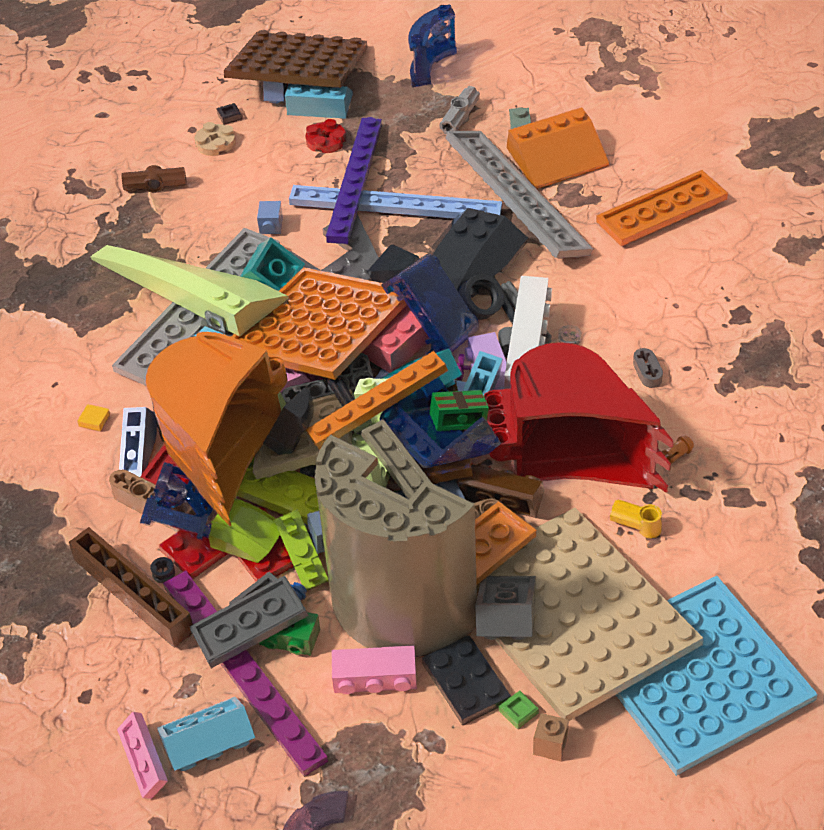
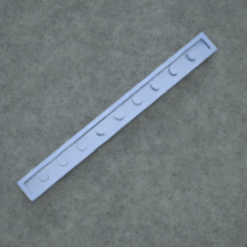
M293 185L289 196V204L334 209L340 188ZM363 190L358 211L456 218L465 209L472 208L501 215L502 201Z

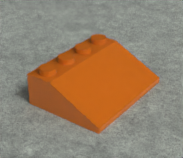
M582 107L508 130L506 148L526 178L536 189L609 166V161L594 124Z

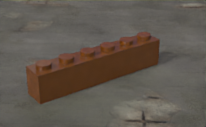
M90 527L69 541L74 561L172 647L175 648L192 634L190 626L193 623L190 613Z

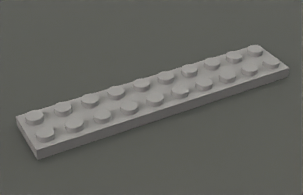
M481 131L447 132L445 139L469 163L473 170L481 176L483 181L494 190V193L505 202V205L516 214L517 218L528 227V230L539 239L540 243L551 252L552 256L558 259L591 256L593 248Z
M243 228L213 259L206 269L240 276L258 245L270 237ZM172 302L112 364L113 372L146 386V373L153 359L171 344L194 337L195 334L199 333L202 329L201 320L203 317Z

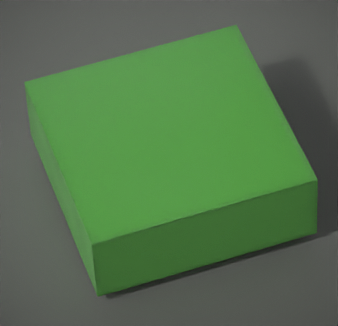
M519 690L499 706V712L515 728L519 729L539 714V708Z

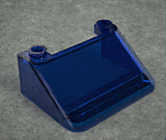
M437 377L384 410L379 418L380 421L384 419L409 454L424 468L487 455L501 444L487 420L483 417L463 433L460 430H436L430 415L432 393L449 392L440 377Z

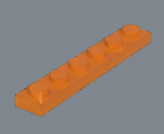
M434 351L307 428L308 436L320 450L330 435L337 438L342 437L447 372L446 364Z

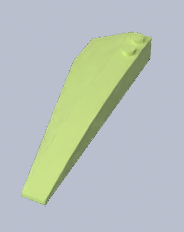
M106 245L91 256L93 261L205 318L206 310L222 316L225 319L226 330L239 337L288 300L287 295L257 280ZM211 318L214 324L220 326L216 319Z

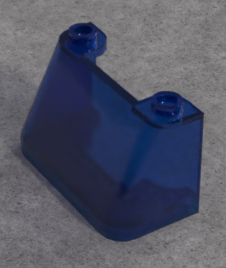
M430 254L422 256L381 284L387 295L394 292L399 295L396 297L398 301L405 300L429 338L425 342L427 345L431 344V349L426 353L427 355L433 351L437 353L446 349H450L452 353L468 340V337H471L479 330L477 317L471 313L444 272L436 256Z

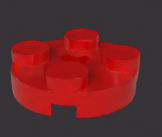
M327 119L325 122L308 125L305 134L306 145L314 152H316L315 149L322 150V153L338 151L343 147V142H346L345 129L340 124H337L335 119Z

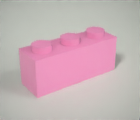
M414 646L332 650L334 693L351 694L353 692L366 691L377 693L385 690L407 691L409 689H417Z

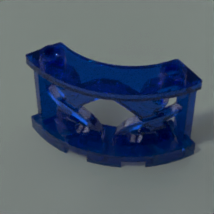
M450 4L440 5L438 8L425 13L415 21L409 31L408 45L414 55L410 66L412 88L431 84L430 72L433 63H438L448 56L457 54L455 12Z
M163 462L154 488L155 495L147 498L140 524L152 527L154 523H159L196 533V539L203 541L204 538H209L213 524L210 522L215 510L198 492L197 488L193 492L194 484L190 479L188 484L178 478L189 479L180 467ZM186 500L196 515L175 511L171 508L180 506Z

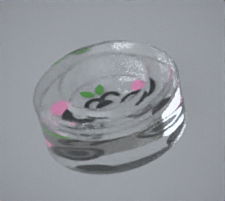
M565 325L558 331V341L578 345L581 342L582 332L575 325Z

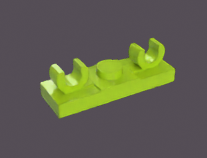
M298 509L274 519L298 577L306 590H311L328 582L329 579Z

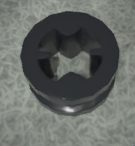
M159 557L151 563L150 570L156 582L164 583L175 576L174 564L170 558Z

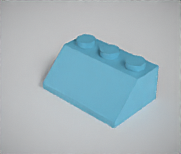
M289 84L285 94L287 115L346 119L353 92L348 87L338 88Z
M236 697L157 727L174 771L178 769L180 771L189 770L196 766L197 761L207 758V760L216 759L223 755L222 751L231 747L234 749L243 748L250 743L249 740L255 738L245 707Z

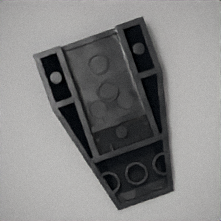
M467 208L448 225L432 245L423 265L428 275L413 290L433 291L451 301L452 316L461 308L458 294L462 284L475 275L485 274L494 278L497 273L506 271L528 243V237L506 216ZM474 285L471 288L470 294L472 298L479 293L478 289L482 287L481 285Z

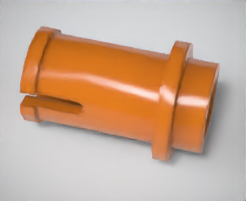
M686 435L679 436L673 447L664 449L662 453L664 456L668 454L666 458L672 464L685 453H691L694 443Z

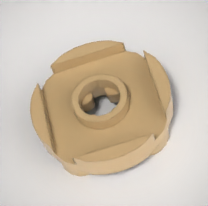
M213 122L204 123L203 128L198 130L194 137L198 151L207 156H217L219 152L224 150L227 153L233 149L236 143L232 126L214 124Z

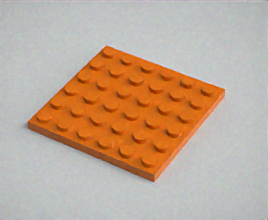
M303 267L279 290V292L288 296V300L240 337L236 334H233L231 337L263 348L268 353L281 357L285 368L335 380L414 298L413 289Z

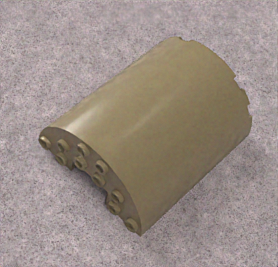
M330 435L321 447L316 459L315 484L331 601L335 616L342 628L349 636L366 648L414 646L415 657L429 655L469 635L476 627L475 504L426 480L412 497L407 499L366 479L378 465L376 456Z

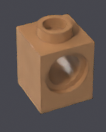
M541 713L533 739V755L561 762L568 739L569 720Z

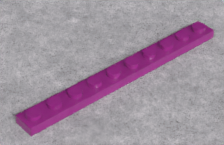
M187 571L163 583L169 596L190 613L193 624L217 612ZM247 650L221 663V666L304 777L328 762L327 755Z

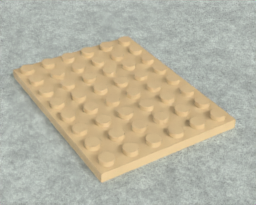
M575 507L536 527V537L488 575L536 576L532 637L522 640H516L511 637H499L495 640L558 715L569 721L703 645V637ZM481 582L476 585L477 597Z

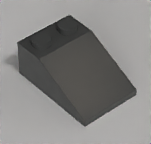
M487 576L481 581L475 605L477 636H484L485 639L490 640L499 637H511L516 640L532 637L536 576Z

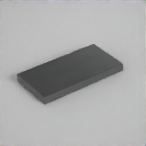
M284 575L191 625L190 629L212 669L307 617L308 613Z

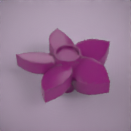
M459 354L457 365L462 375L457 377V381H462L464 370H470V365L464 364V354Z

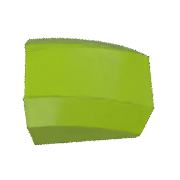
M235 498L229 513L231 526L217 514L214 520L211 521L208 533L211 548L256 563L270 552L280 535L274 517Z

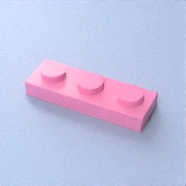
M132 712L117 731L142 798L152 799L168 780L142 713Z

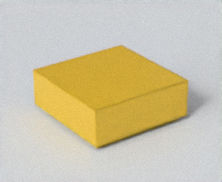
M87 404L77 420L78 426L101 431L110 416L109 409Z

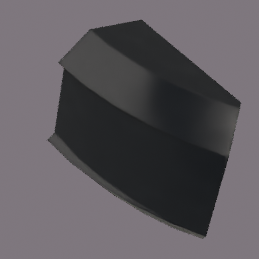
M303 388L283 407L263 442L264 445L279 455L292 454L300 441L302 433L305 432L312 421L314 403L308 388Z

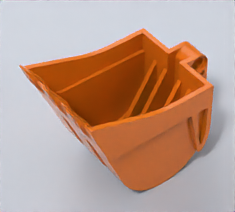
M199 332L195 337L186 338L171 344L153 359L146 373V386L170 457L197 487L198 492L217 514L231 526L229 513L249 464L257 451L262 447L264 440L280 415L281 407L278 394L287 384L288 378L284 361L281 357L268 353L263 348L221 333Z

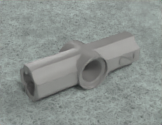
M468 86L464 88L459 97L451 100V108L440 122V129L444 134L447 135L448 131H457L461 124L469 120V113L480 98V92L475 87Z

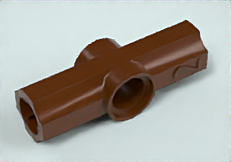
M151 165L145 171L121 173L124 191L146 189L149 192L157 193L163 187L187 185L185 167L162 169L160 166Z

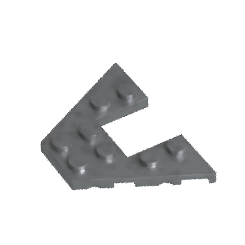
M358 214L355 218L349 243L338 244L348 252L324 269L319 270L290 251L305 263L304 268L369 281L372 280L367 270L378 259ZM329 225L323 228V235L325 237Z

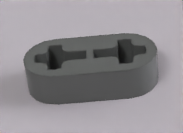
M647 348L637 349L633 355V366L641 383L649 388L658 387L662 383L663 370L655 354Z

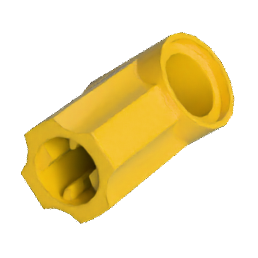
M619 499L615 500L610 513V521L638 529L639 533L645 538H655L661 534L662 512L658 506L648 504L641 507Z

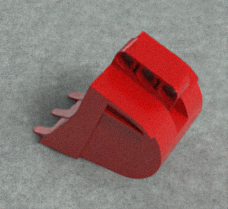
M560 342L540 345L527 351L514 361L510 372V389L491 390L484 394L489 407L485 428L489 455L496 461L513 460L516 475L522 477L530 475L537 477L540 481L580 479L653 489L655 485L665 493L668 492V485L656 471V463L668 471L671 469V463L658 448V442L661 441L672 448L674 444L673 439L660 425V419L633 388H628L606 361L594 351L572 343Z

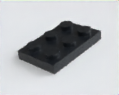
M470 635L422 657L423 666L462 726L499 708L502 703L511 697Z

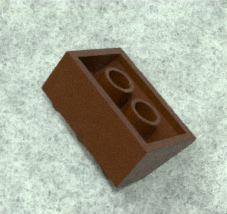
M479 463L477 465L471 464L473 476L458 479L459 488L467 501L476 503L486 499H496L513 513L533 518L537 517L544 494L543 482L537 477L530 475L522 477L510 470H493L490 466Z

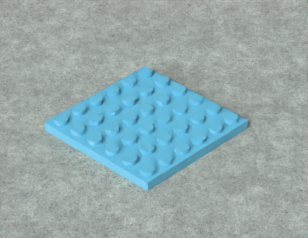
M717 575L667 600L703 637V645L616 694L617 698L676 776L816 701L818 695Z

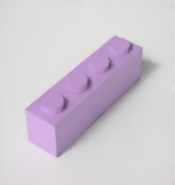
M492 332L468 337V347L465 348L466 360L472 363L470 365L471 370L479 351L503 358L501 374L494 390L504 389L507 362L496 333Z

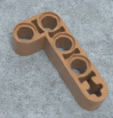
M124 469L114 471L109 477L115 500L175 532L182 529L198 516L202 518L209 509V503L198 492L197 487L193 483L187 485L176 496Z

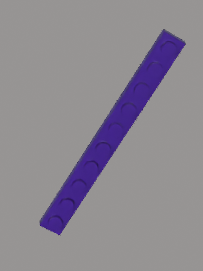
M373 117L361 119L326 233V243H349L381 131L382 119H375Z

